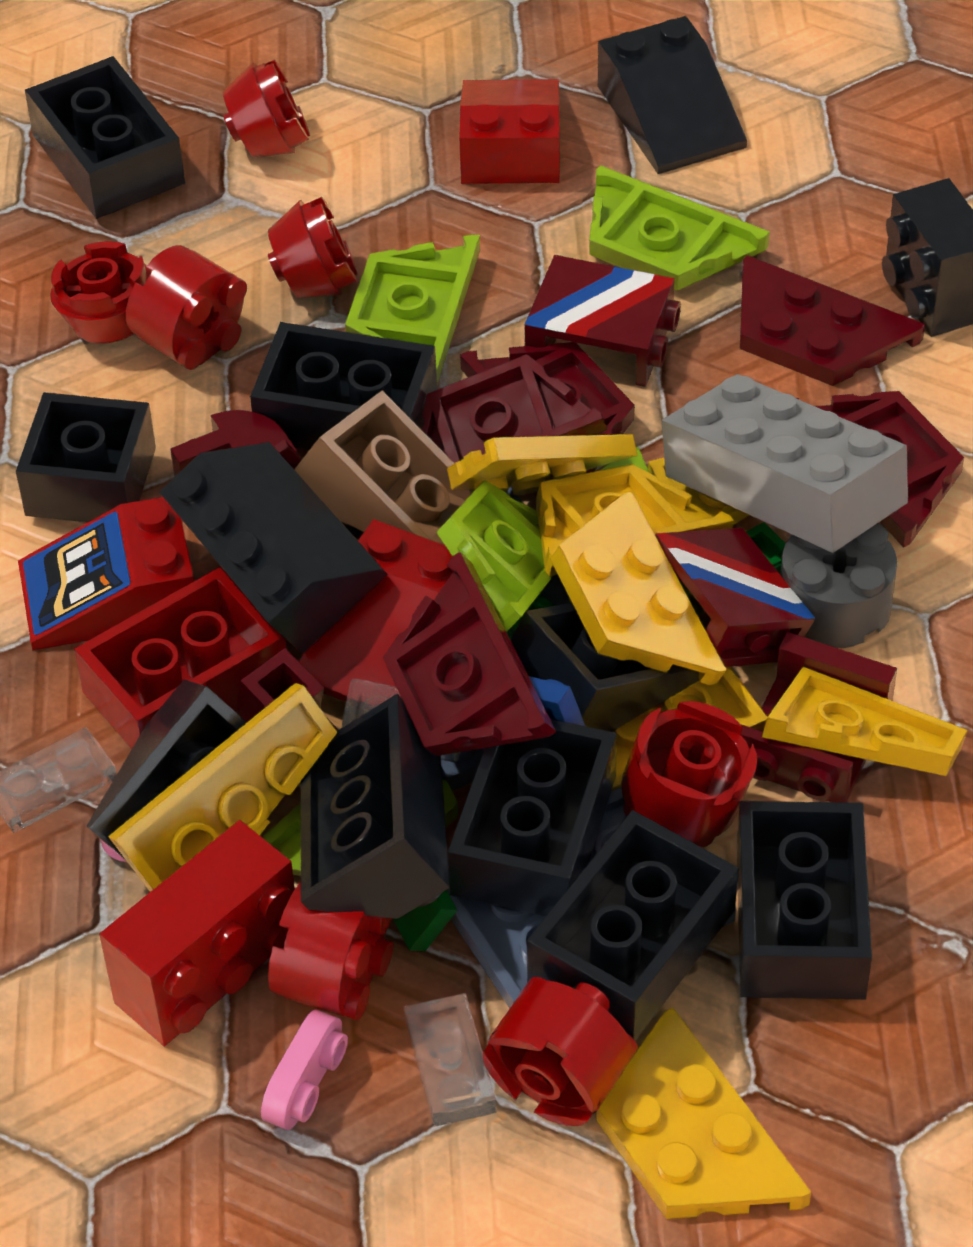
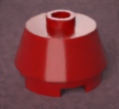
M276 60L258 66L253 62L223 91L224 101L228 113L223 115L227 128L235 142L242 140L246 149L253 157L295 153V147L309 140L308 136H310L300 106L296 105L286 85L288 80Z
M323 197L306 204L299 200L268 229V237L273 252L268 253L271 267L280 282L287 281L297 298L342 295V288L358 282L355 275H358L350 249L346 240H342L334 222L330 220L334 218V215Z
M105 241L85 245L84 250L86 254L73 259L67 265L62 259L59 260L51 274L52 289L50 298L53 306L75 333L83 340L92 343H112L133 335L134 333L130 331L126 322L128 298L135 283L137 282L144 286L152 273L151 270L146 268L147 265L144 263L143 257L140 256L138 258L128 253L124 243Z

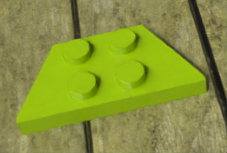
M600 165L596 169V187L589 239V255L620 268L675 278L674 289L678 291L742 262L746 255L753 257L764 252L769 247L770 231Z
M480 235L463 236V246L435 251L433 242L413 245L406 250L392 249L369 254L345 323V331L435 346L438 385L480 253Z
M484 480L436 533L452 556L461 552L471 561L507 632L522 617L553 576H549L545 572L540 529L537 526L539 523L537 511L524 503L515 501L506 492Z

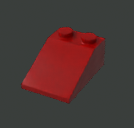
M559 79L463 80L459 132L461 184L560 183Z
M375 519L372 520L358 541L388 575L303 653L299 661L324 687L323 694L367 711L375 708L395 694L400 696L383 657L397 636L409 627L412 615L424 597L428 596L434 600L453 573L446 566L453 556L445 545Z

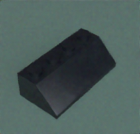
M270 442L200 453L159 491L265 620L302 654L388 575Z
M395 694L339 729L335 737L301 780V902L308 910L327 912L363 911L367 916L398 919L418 906L431 904L443 891L450 888L441 756H435L424 747L406 706L398 694Z

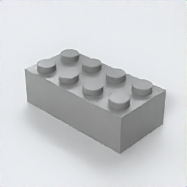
M736 374L733 377L727 378L720 385L697 399L689 401L684 407L662 419L666 477L829 552L834 553L908 503L907 445L886 437L876 430L867 429L843 419L833 412L824 411L798 400L790 394L782 393L760 384L750 377Z

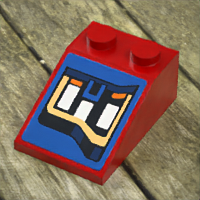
M164 497L120 504L18 560L32 651L88 641L194 582L182 519Z

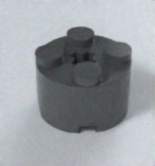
M879 523L834 553L795 535H791L783 550L781 576L815 617L805 638L835 648H846L863 643L865 635L872 633L878 628L879 633L887 625L891 616L897 557L892 544L888 540L887 530Z

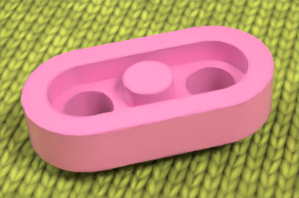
M317 1009L311 1011L305 1018L269 1081L261 1107V1118L263 1121L285 1130H290L298 1121L304 1123L310 1118L319 1097V1083L327 1069L331 1071L336 1070L347 1048L348 1036L342 1033V1021L340 1018Z

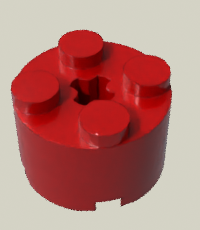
M175 245L157 254L146 266V268L153 272L144 286L136 282L130 292L126 308L127 326L141 341L186 369L193 370L205 363L220 349L225 352L229 351L238 342L242 332L238 321L247 292V284L233 273L185 246Z
M679 702L677 709L660 713L661 708L651 712L641 724L622 775L623 810L626 817L634 810L700 847H706L713 842L715 837L725 832L735 820L739 811L740 801H743L757 767V753L753 744L751 749L741 735L743 727L730 714L715 706L701 702Z
M300 881L293 891L279 923V926L288 928L284 949L272 947L268 971L270 991L288 1000L356 1021L360 1020L368 1003L370 994L369 984L373 975L383 977L392 958L393 941L384 939L385 932L392 918L367 916L365 911L327 912L308 910L301 902Z
M532 977L491 1034L487 1042L488 1045L483 1051V1062L494 1081L513 1099L516 1100L521 1092H524L539 1102V1105L534 1110V1113L561 1125L582 1126L600 1108L637 1052L638 1046L635 1040L626 1033L620 1023L608 1012L610 1001L598 988L587 983H580L574 989L558 982L545 980L540 977Z

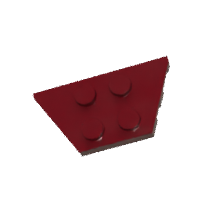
M746 255L743 259L740 326L741 350L834 386L853 377L854 373L860 369L871 368L885 361L888 350L904 342L914 347L923 340L924 323Z
M576 342L554 343L541 348L531 346L509 347V357L478 360L477 350L466 351L460 354L461 370L467 377L523 355H529L544 367L548 376L561 380L572 389L576 398L590 409L595 407L601 412L608 430L597 435L624 434L634 421L635 405ZM597 467L586 470V473L594 472Z
M527 354L428 393L422 413L424 425L421 429L454 463L463 460L464 456L471 451L481 450L482 455L486 454L484 442L491 438L597 435L608 430L604 418L595 407L590 409L575 397L571 388L558 378L548 376L544 367Z
M900 391L875 392L868 396H857L854 394L833 395L831 405L815 407L833 412L843 419L867 429L876 430L886 437L907 445L908 503L880 521L904 548L911 544L962 473L964 457Z
M458 552L446 565L453 573L436 598L433 600L428 596L424 597L413 613L409 627L397 636L383 657L424 747L435 756L549 737L556 730L473 564L466 556Z

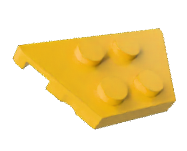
M633 434L491 438L484 442L486 454L482 455L481 450L471 451L464 456L463 460L455 462L448 467L447 472L452 490H476L486 480L504 492L512 488L513 495H524L537 492L540 482L585 474L586 470L638 456Z
M634 464L540 482L536 497L545 572L549 576L558 575L550 560L557 547L624 493H633L654 534L731 529L735 520L723 511L710 518L689 507L692 499L691 494L673 485L662 483L655 475Z
M632 492L624 493L557 547L550 560L598 654L623 661L635 660L645 667L665 673L668 672L672 665H677L698 671L699 682L708 685L717 684L727 670Z
M674 1007L666 1010L597 1110L596 1121L666 1219L698 1217L705 1212H717L722 1215L749 1213L750 1205L787 1202L789 1210H801L809 1206L811 1198L810 1189Z

